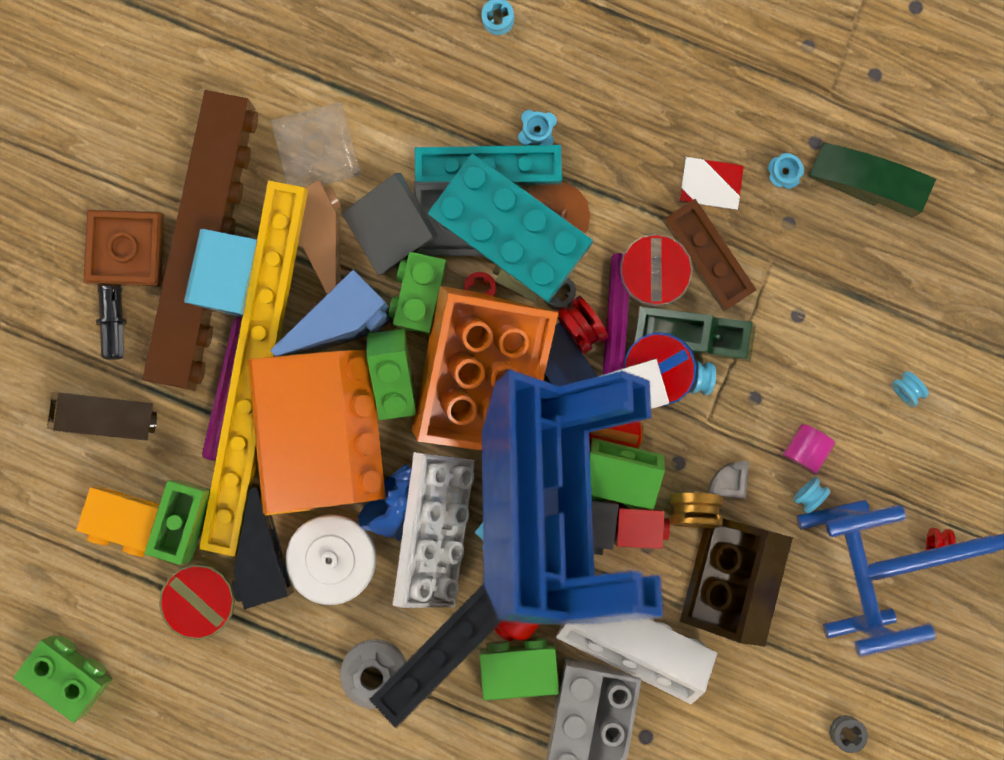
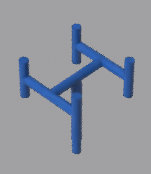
M861 500L808 514L797 515V523L800 530L825 524L830 538L845 535L864 615L823 624V630L827 639L854 632H861L869 636L870 638L854 642L859 657L935 640L936 638L934 628L930 623L899 631H893L884 627V625L897 622L896 614L892 608L879 611L872 580H880L995 553L1004 549V533L891 558L868 565L860 531L906 520L905 510L901 504L870 511L867 501Z

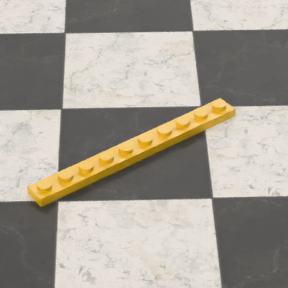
M268 180L199 549L232 557H236L238 553L249 489H252L258 459L248 360L276 357L270 350L281 338L309 190L305 187Z

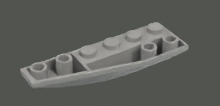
M564 657L546 760H626L641 678L601 663Z

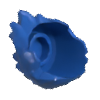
M407 464L403 465L384 480L386 499L370 501L363 507L357 516L362 529L372 531L378 535H384L387 538L394 537L398 541L402 539L412 468H409L410 466Z

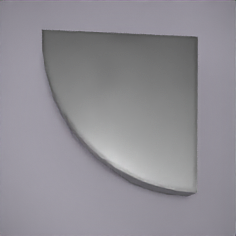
M734 462L721 468L710 481L707 493L746 498L749 462Z

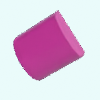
M801 424L783 456L811 474L817 475L836 443L819 430L809 425Z

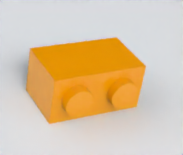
M103 486L90 487L76 531L88 534L86 540L104 546H108L109 542L123 545L122 551L127 554L144 557L160 504Z

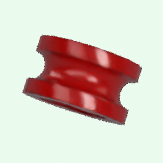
M485 272L472 273L464 282V290L469 291L470 288L475 287L476 280H484L483 285L488 283L491 290L485 291V294L496 295V283Z
M930 528L926 537V550L955 544L956 538L953 530L944 529L941 533L938 528Z

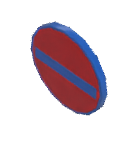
M654 332L640 337L630 346L624 359V368L657 359L669 404L680 401L691 391L696 380L697 363L693 351L683 339L670 333Z

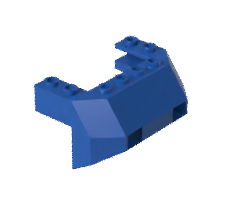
M508 370L495 382L482 430L484 587L499 620L529 624H603L663 617L660 575L642 577V572L637 571L597 576L594 574L589 432L652 418L650 380L621 370L563 386H556Z

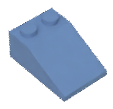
M352 270L270 351L276 357L311 354L366 337L367 333L380 332L390 321V318L387 316L390 308Z

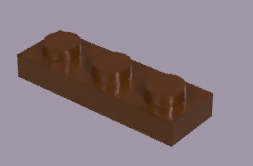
M696 199L663 220L677 243L681 245L689 257V261L723 312L757 290Z

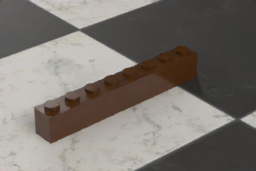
M204 90L142 379L144 381L194 391L197 384H201L203 381L205 362H202L204 348H208L212 341L213 327L209 326L212 311L214 310L184 303L200 229L231 235L235 233L236 220L232 218L235 204H240L243 183L240 182L242 169L248 168L251 157V149L247 145L250 133L254 134L258 125V112L255 111V107L248 98Z

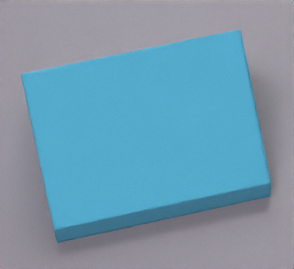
M200 229L184 303L243 317L257 240Z

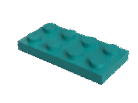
M473 153L427 213L431 218L547 303L551 301L594 243L593 239Z

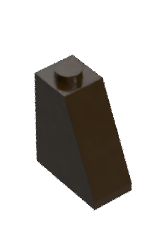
M52 392L47 429L148 441L149 433H154L156 429L157 412L152 411L153 403Z

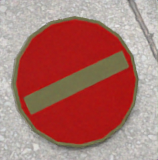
M194 564L180 568L167 579L161 590L159 606L162 618L171 631L183 638L200 640L214 636L226 627L233 615L235 596L231 583L222 572L208 565Z

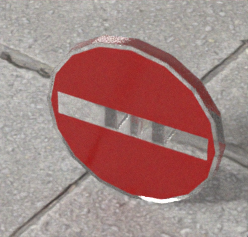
M658 233L643 235L630 243L621 257L619 267L621 283L629 296L643 305L653 307L669 305L682 297L691 283L693 272L690 255L684 246L671 236Z

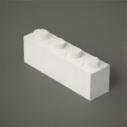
M650 619L603 624H561L556 636L557 639L628 674L639 677L642 681L689 704L694 703L705 693L717 656V652L707 648L703 642L682 636L674 632L669 625L662 622H654Z

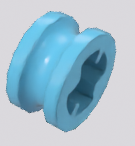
M489 0L484 5L481 17L483 25L489 33L503 35L512 29L514 11L508 1ZM501 9L502 15L505 12L508 14V16L503 17V23L495 25L494 19L488 20L489 17L493 16V10Z
M696 361V380L689 393L696 394L700 390L702 395H710L716 382L715 365L712 362H706L702 365L700 361Z
M910 371L902 373V380L896 379L891 383L898 397L912 408L918 405L919 398L925 399L929 396L928 389L923 382Z
M814 477L796 493L793 501L796 504L802 503L804 505L803 510L808 514L824 502L831 490L828 487H821L820 479Z

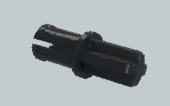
M111 285L98 287L100 319L96 320V325L100 326L101 357L106 360H119L124 356L123 325L127 324V320L122 315V287L114 286V289H112Z

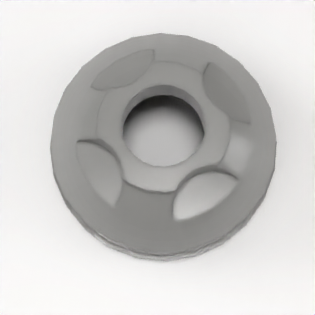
M379 639L366 640L355 645L345 656L340 670L341 684L347 697L361 707L377 709L369 699L406 662L403 654L393 644ZM368 667L379 669L383 674V683L374 689L366 687L361 681V673L364 669Z

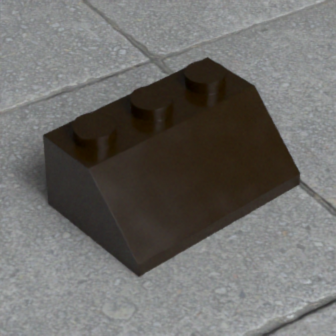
M724 518L722 527L704 528L680 622L741 644L765 647L793 537Z

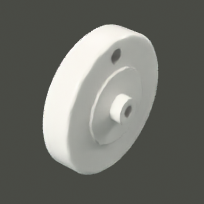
M340 514L321 515L305 522L291 537L286 550V570L295 589L308 600L323 605L342 604L358 596L372 580L377 564L376 547L369 532L362 529L356 520Z

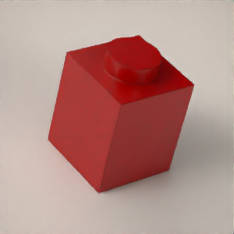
M618 508L614 544L617 547L663 548V540H669L670 520L669 518H664L663 510Z

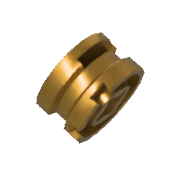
M675 493L670 495V505L674 506V514L670 515L671 526L687 528H718L723 526V517L719 515V507L723 506V496L708 493ZM686 516H690V517H706V518H686Z

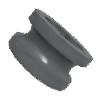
M569 277L561 286L564 287L566 285L569 292L565 294L568 298L561 302L556 297L551 299L549 303L546 302L551 308H567L572 303V300H574L576 287Z
M839 716L830 726L831 740L844 752H859L867 743V729L852 716ZM845 726L849 729L854 727L857 729L853 731L856 737L852 742L848 739L841 742L840 738H844L841 731Z

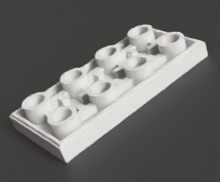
M414 452L393 606L401 608L455 607L456 597L459 592L458 580L461 560L464 555L463 543L466 523L469 518L468 506L471 486L474 481L473 470L475 460Z

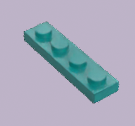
M561 145L414 147L415 181H452L473 153L516 185H551L562 183Z

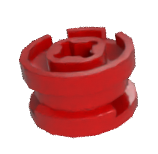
M582 296L572 300V306L569 308L562 307L556 311L558 312L557 319L583 354L592 350V344L595 342L602 343L609 338L602 322Z

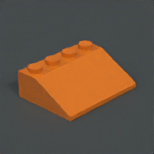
M440 285L416 401V415L413 416L411 426L417 441L482 451V430L495 382L508 370L544 380L558 312L483 293Z
M367 350L333 351L249 359L248 367L263 514L386 499L376 402L367 361Z

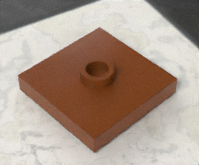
M87 210L84 283L91 285L161 287L164 214L162 212Z

